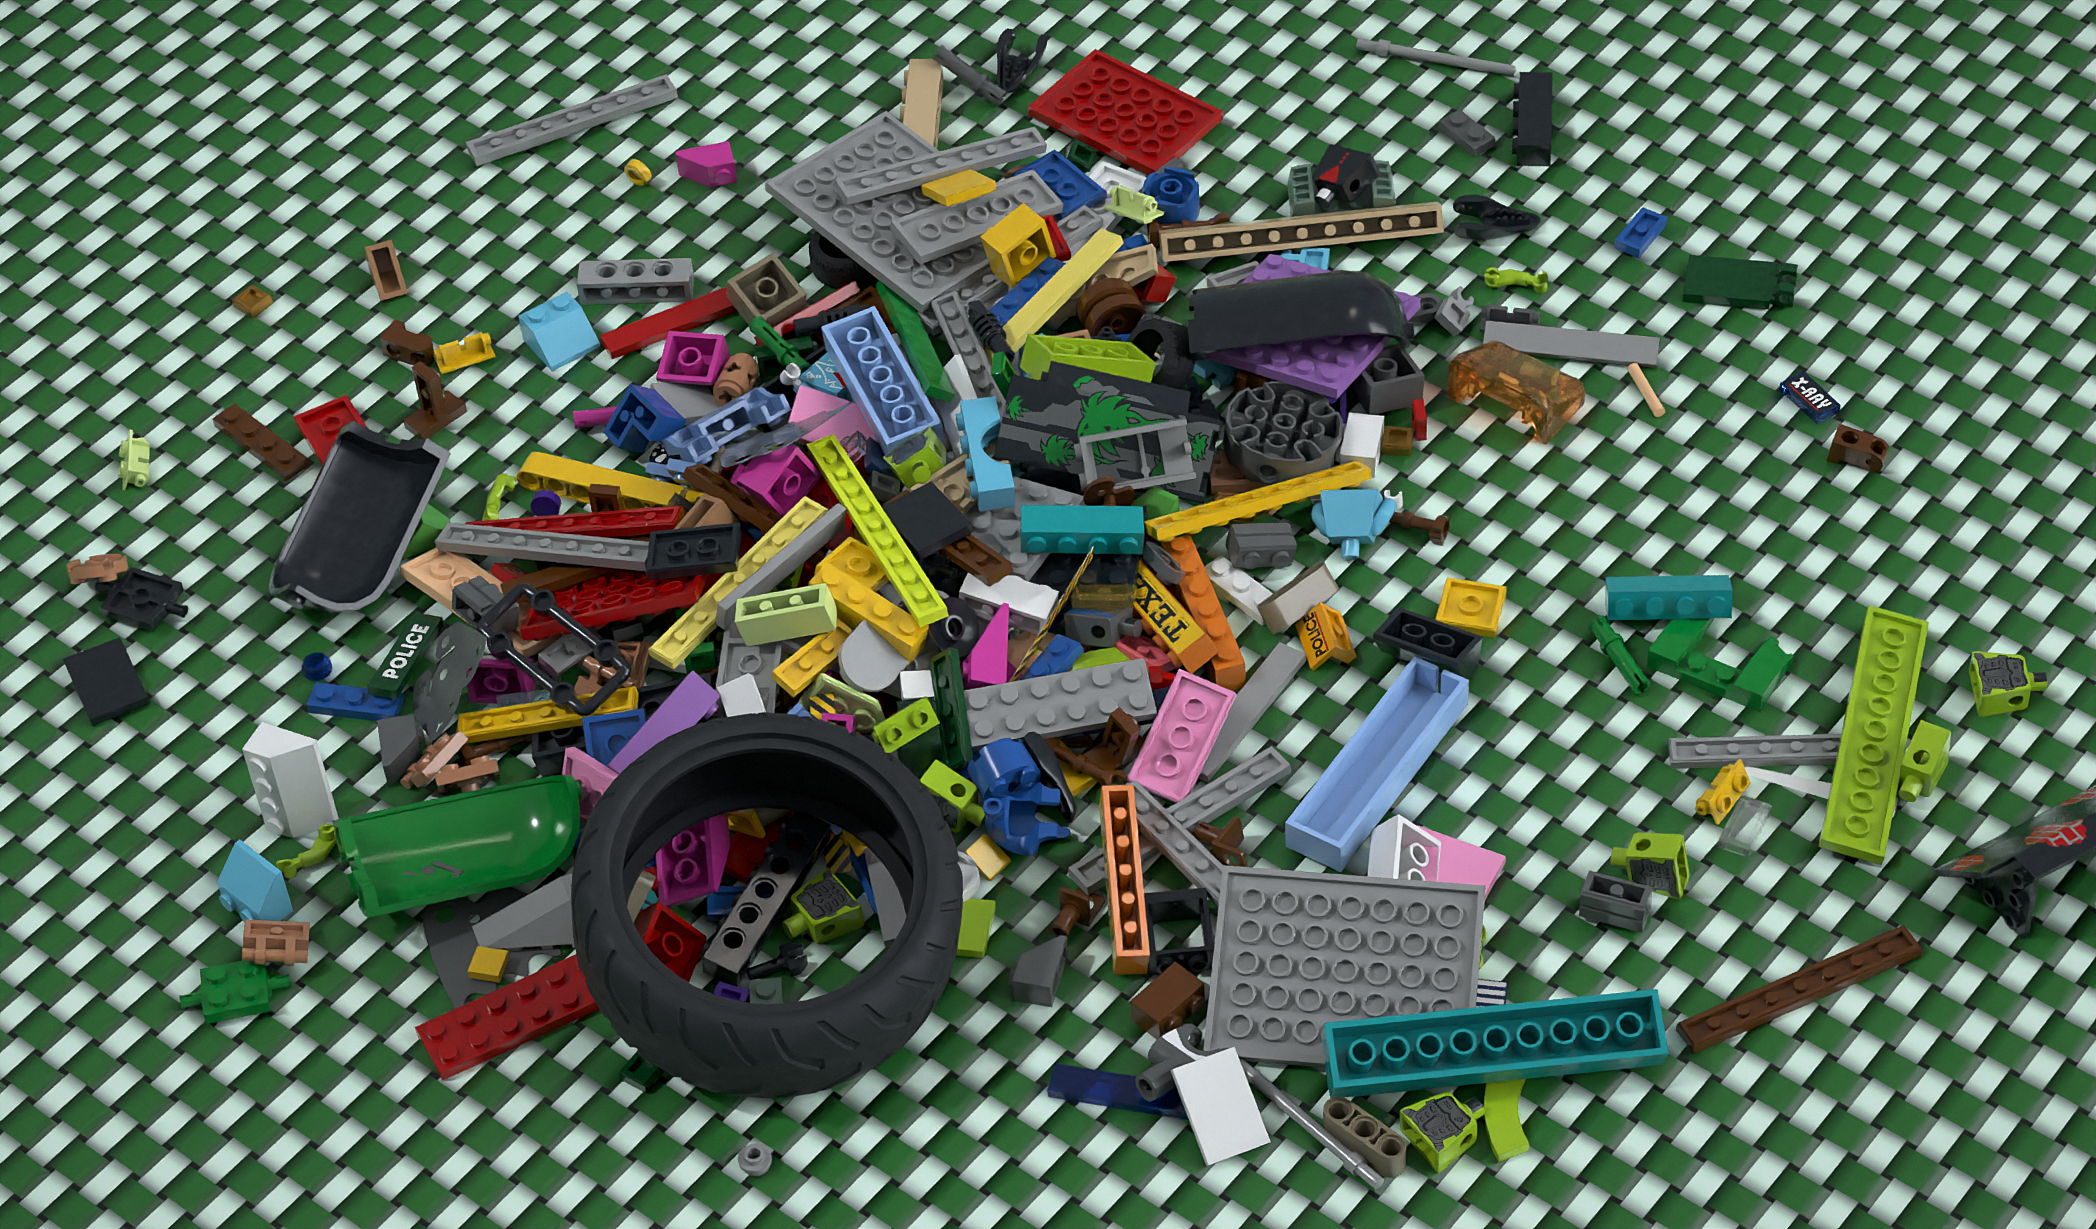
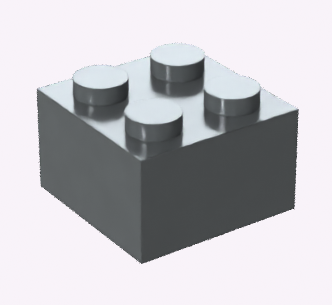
M1398 343L1385 346L1350 384L1349 389L1367 414H1381L1386 411L1412 406L1413 399H1423L1425 375L1407 351Z

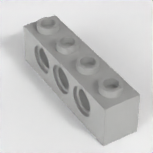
M691 258L580 261L577 289L580 305L688 302L693 297L694 273Z

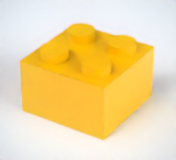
M1024 203L980 236L992 272L1012 289L1048 256L1056 257L1045 220Z

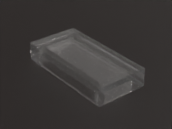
M1741 795L1718 840V847L1748 858L1771 814L1772 805Z

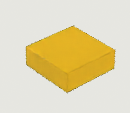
M477 946L467 971L469 978L500 983L510 958L509 952L507 950Z

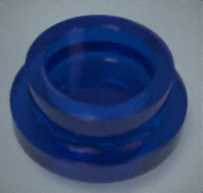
M319 652L306 656L302 664L303 676L311 681L325 679L331 674L333 669L331 660Z

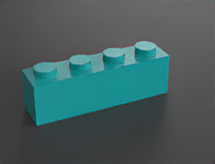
M1021 505L1020 553H1089L1092 547L1094 554L1143 553V506Z
M1729 575L1606 577L1605 607L1608 620L1732 618L1733 590Z

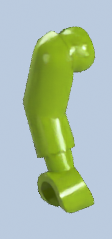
M1491 267L1484 274L1485 283L1491 288L1515 284L1525 287L1533 285L1537 293H1544L1548 289L1547 281L1549 279L1545 271H1540L1533 276L1528 272L1514 269L1499 271L1497 268Z
M507 473L499 474L496 477L487 495L482 521L499 519L498 511L503 491L513 492L516 485V477L508 476Z
M326 823L321 825L318 829L319 835L311 849L298 854V857L292 860L283 859L277 861V869L284 872L286 878L292 879L297 875V869L301 867L305 869L325 861L337 842L332 824Z

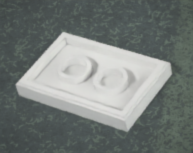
M1235 1047L1171 1070L1206 1166L1271 1142Z

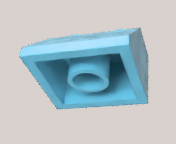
M568 292L518 316L524 342L551 371L600 347V342L582 307Z
M239 839L234 844L217 881L221 896H219L220 902L228 911L234 910L237 912L244 923L245 920H283L293 912L282 872Z

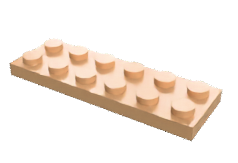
M436 547L400 566L401 577L460 618L462 617L452 609V590L454 586L463 582L468 583L470 579L480 575L490 584L497 585L503 594L500 586L503 582L460 553L438 551ZM529 600L518 604L520 609L518 627L515 631L508 633L513 642L514 649L526 658L545 649L564 636L561 632L552 634L549 638L542 641H534V639L523 641L520 628L531 608V601Z

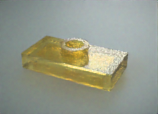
M1076 585L1071 597L1072 607L1096 608L1103 611L1113 608H1133L1137 598V586Z

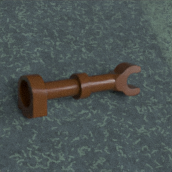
M1219 213L1214 218L1206 221L1189 222V219L1181 220V223L1159 224L1157 219H1153L1151 223H1147L1148 243L1153 244V246L1160 245V230L1217 225L1222 222H1229V216L1227 213Z
M1409 511L1404 513L1394 512L1389 520L1390 523L1401 525L1403 529L1417 528L1430 531L1429 536L1432 543L1443 546L1450 528V518L1442 515L1432 520L1415 516L1413 512Z
M532 733L494 739L475 747L465 743L457 751L463 767L469 766L472 759L497 751L501 754L508 751V747L525 741L532 742Z
M1057 737L1044 739L1056 757L1072 766L1073 771L1079 774L1083 772L1098 780L1103 786L1115 785L1112 782H1120L1123 785L1127 783L1125 772L1121 770H1104L1089 762V758L1083 754L1078 756L1059 746L1060 739Z

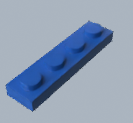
M1048 256L988 311L995 315L1003 327L1066 263Z

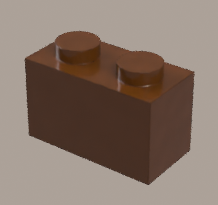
M1174 962L1130 1001L1131 1021L1156 1040L1168 1032L1180 1027L1182 1022L1191 1014H1196L1202 1009L1205 1003L1204 982Z

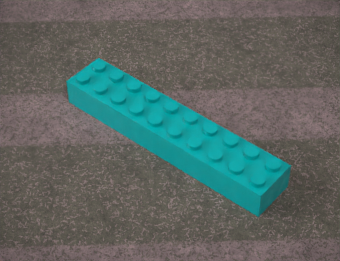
M1658 989L1324 1023L1321 1032L1330 1098L1662 1065L1669 1054Z

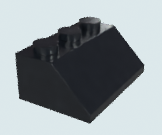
M1398 607L1373 633V640L1379 649L1396 659L1410 662L1415 656L1438 666L1440 673L1445 669L1465 679H1468L1478 668L1483 641L1482 636Z

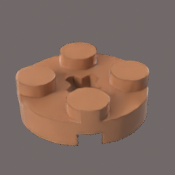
M117 553L89 556L90 560L85 561L84 564H81L80 559L66 564L71 584L85 583L89 581L88 578L98 577L99 582L112 581L117 579V575L127 573L128 569L127 556L121 557V554Z

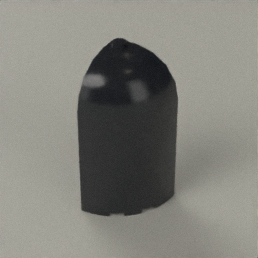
M1339 270L1192 290L1193 295L1189 299V310L1194 311V319L1188 320L1189 349L1195 361L1206 359V353L1346 335L1365 334L1391 337L1397 340L1402 348H1410V340L1415 339L1413 323H1408L1401 299L1385 281L1364 271Z
M355 421L341 427L271 573L269 583L270 594L295 608L321 613L352 612L376 601L391 582L451 453L428 438L414 441L401 439L400 444L387 442L388 436L374 432Z

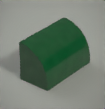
M810 335L785 340L789 345L792 344L799 350V355L803 359L814 352ZM765 344L753 346L760 378L780 375L783 370H786V367L778 362L777 356Z

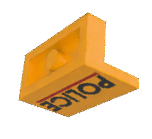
M1319 602L1295 624L1310 669L1315 671L1331 656L1347 664L1357 657L1341 612Z

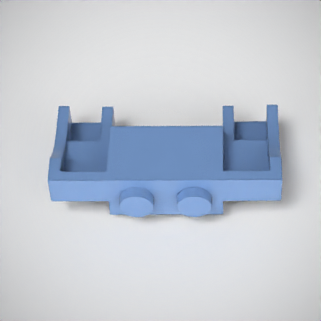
M757 387L665 437L661 442L668 456L679 454L682 461L705 464L713 459L711 454L719 450L718 447H725L724 443L732 439L737 441L749 435L748 430L759 424L767 423L770 427L783 421V414L791 411V408L784 394H771L763 387Z

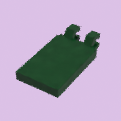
M1689 255L1683 290V302L1769 309L1770 304L1793 307L1798 265L1785 262L1779 265L1769 261Z

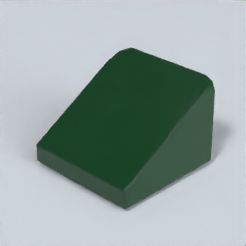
M1074 138L1066 148L1063 156L1081 171L1090 172L1098 152Z

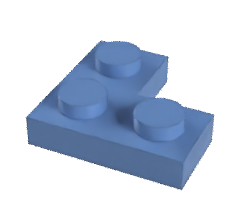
M669 458L667 465L648 461L645 473L651 479L692 488L690 486L691 483L683 479L682 475L686 467L696 465L697 463Z

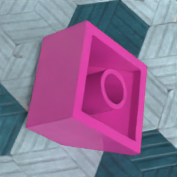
M669 331L656 380L660 382L714 385L727 360L730 358V352L724 335Z
M792 444L772 453L754 457L743 469L737 481L751 496L784 517L804 496L808 495L822 474L804 453Z
M482 655L478 668L467 685L470 701L474 703L519 705L531 703L537 682L507 658L498 659L492 655ZM527 658L529 661H531V662L534 664V659H533V658Z

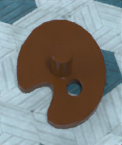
M1099 478L1086 486L1083 493L1086 506H1131L1135 499L1134 489L1132 486L1114 489L1115 478Z

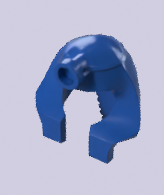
M1038 781L1001 799H987L983 804V810L986 814V830L991 840L1011 852L1021 855H1036L1039 843L1045 840L1068 838L1071 834L1068 828L1061 827L1058 823L1040 822L1035 817L1037 805L1060 806V789L1048 788Z

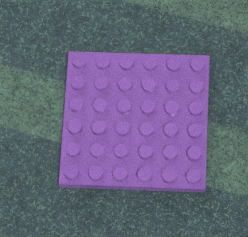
M1269 254L1242 283L1331 271L1292 261L1279 255ZM1393 290L1401 299L1407 320L1409 321L1421 308V298ZM1365 334L1337 336L1206 353V359L1338 399L1392 338L1382 335Z

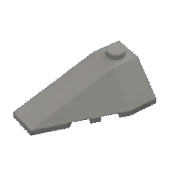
M572 873L557 878L472 926L478 945L507 950L508 952H519L524 947L542 946V950H551L553 945L572 944V948H575L571 908Z

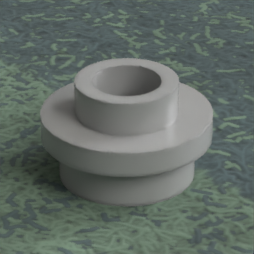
M762 1144L747 1145L738 1155L740 1168L750 1176L764 1174L772 1162L770 1150Z

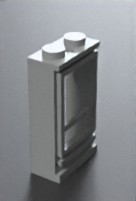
M1186 418L1078 436L1079 443L1074 444L1076 461H1082L1084 473L1079 474L1081 490L1084 491L1089 483L1098 479L1091 442L1137 434L1142 462L1141 473L1144 474V478L1115 483L1114 489L1124 486H1132L1133 489L1196 478V472L1193 471L1191 459V445L1187 436ZM1157 430L1165 474L1149 477L1150 468L1146 463L1141 433Z

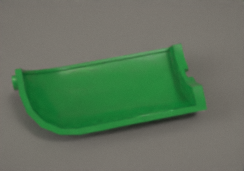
M555 775L492 786L332 820L341 860L347 859L352 873L347 874V879L353 896L358 895L359 908L369 918L528 883L550 874L571 854L579 834L580 806L578 799L582 798V791L579 781L574 780L572 775ZM439 861L464 870V872L459 877H451L454 872L436 867L430 863ZM425 866H432L435 871L430 875L422 873V869ZM411 871L419 875H405L402 873Z

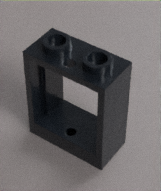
M1206 887L1144 893L1150 952V975L1162 974L1174 962L1181 965L1187 971L1201 972L1212 969L1214 944ZM1200 918L1204 946L1156 951L1153 923Z

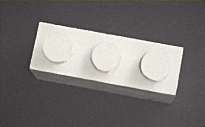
M970 573L967 574L959 591V598L968 603L971 608L994 616L1003 603L1009 604L1008 625L1039 635L1057 606L1059 591L1053 590L1049 586L1038 585L1025 581L1018 576L1010 575L988 587Z

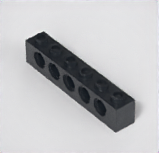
M796 811L791 818L786 817L779 829L780 836L777 841L769 843L764 852L763 863L760 867L755 866L748 878L749 885L744 892L740 890L737 893L730 915H724L716 929L718 934L713 941L708 940L704 945L700 958L703 959L704 973L726 984L737 987L740 985L747 969L751 967L790 905L791 896L800 889L830 841L831 824L812 815ZM792 845H798V846H800V847H802V848H800V849H791L790 846H792ZM784 870L786 872L783 874H777L773 871ZM761 894H769L771 897L763 899L758 896ZM745 919H752L755 922L747 924L742 921ZM729 944H737L740 947L730 949L726 946Z

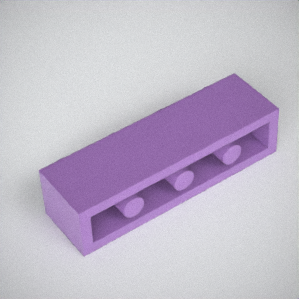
M694 671L690 672L610 761L607 767L620 774L630 763L666 737L696 725L702 717L708 720L719 708V705L715 702L721 695Z

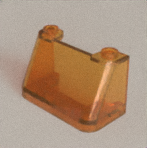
M1489 341L1459 353L1449 364V398L1460 403L1467 394L1468 397L1473 399L1480 391L1521 411V423L1527 425L1530 422L1536 430L1533 439L1545 445L1585 404V389L1578 378L1551 367L1503 342Z

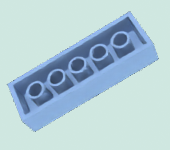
M875 306L821 327L826 351L884 455H887L929 425L944 446H946L940 419Z

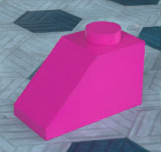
M729 141L675 151L680 176L710 188L737 183L735 162Z

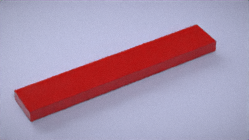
M727 287L604 333L600 335V340L611 359H615L667 339L669 331L685 332L737 312V309L726 297Z

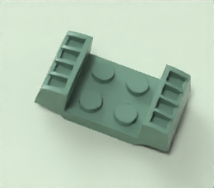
M1375 160L1381 174L1353 202L1346 203L1334 200L1328 208L1321 207L1315 201L1319 191L1312 180L1311 164L1291 167L1287 182L1290 217L1396 206L1393 176L1389 161Z

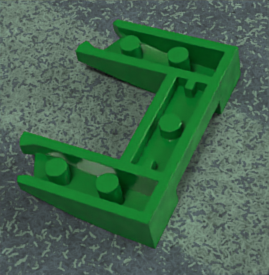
M1714 618L1673 619L1649 648L1647 667L1758 712L1762 710L1794 659L1792 653L1786 654L1778 646L1779 641L1772 635L1755 653L1743 671L1694 652L1693 650Z

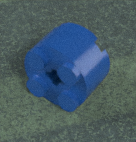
M1170 167L1164 168V172L1157 175L1155 171L1145 179L1143 194L1154 197L1158 204L1156 209L1164 212V215L1155 218L1159 224L1181 223V220L1189 219V222L1196 221L1200 213L1198 181H1195L1194 175L1191 172L1182 168Z
M1002 738L986 745L979 751L981 757L975 763L971 759L967 767V772L978 788L984 802L989 798L1001 799L1011 793L1037 783L1041 777L1040 770L1020 739H1018V742H1013L1011 738Z

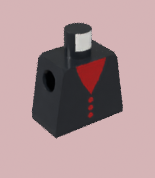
M1330 144L1312 176L1319 191L1315 201L1324 208H1328L1334 200L1346 203L1353 202L1381 174L1372 154Z

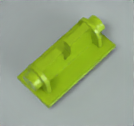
M924 696L874 726V732L871 735L877 744L881 743L885 753H891L940 722L927 696Z

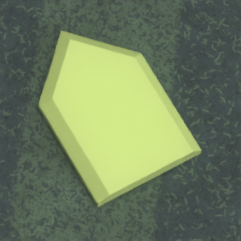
M821 673L798 701L811 715L809 697L833 692L836 714L854 715L857 721L856 732L860 735L874 732L873 727L886 720L877 699L859 692L824 673Z

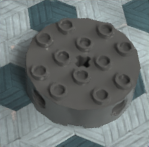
M1281 381L1264 382L1263 387L1252 390L1248 387L1238 392L1229 403L1222 448L1229 463L1246 476L1248 480L1272 485L1334 467L1337 463L1335 461V453L1341 443L1343 420L1339 412H1335L1329 405V399L1323 394Z

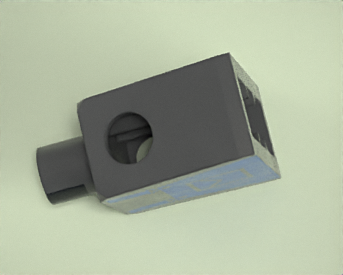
M1084 600L1064 614L1066 637L1083 645L1113 647L1117 641L1125 636L1138 638L1143 629L1142 621L1133 618V606L1125 601Z

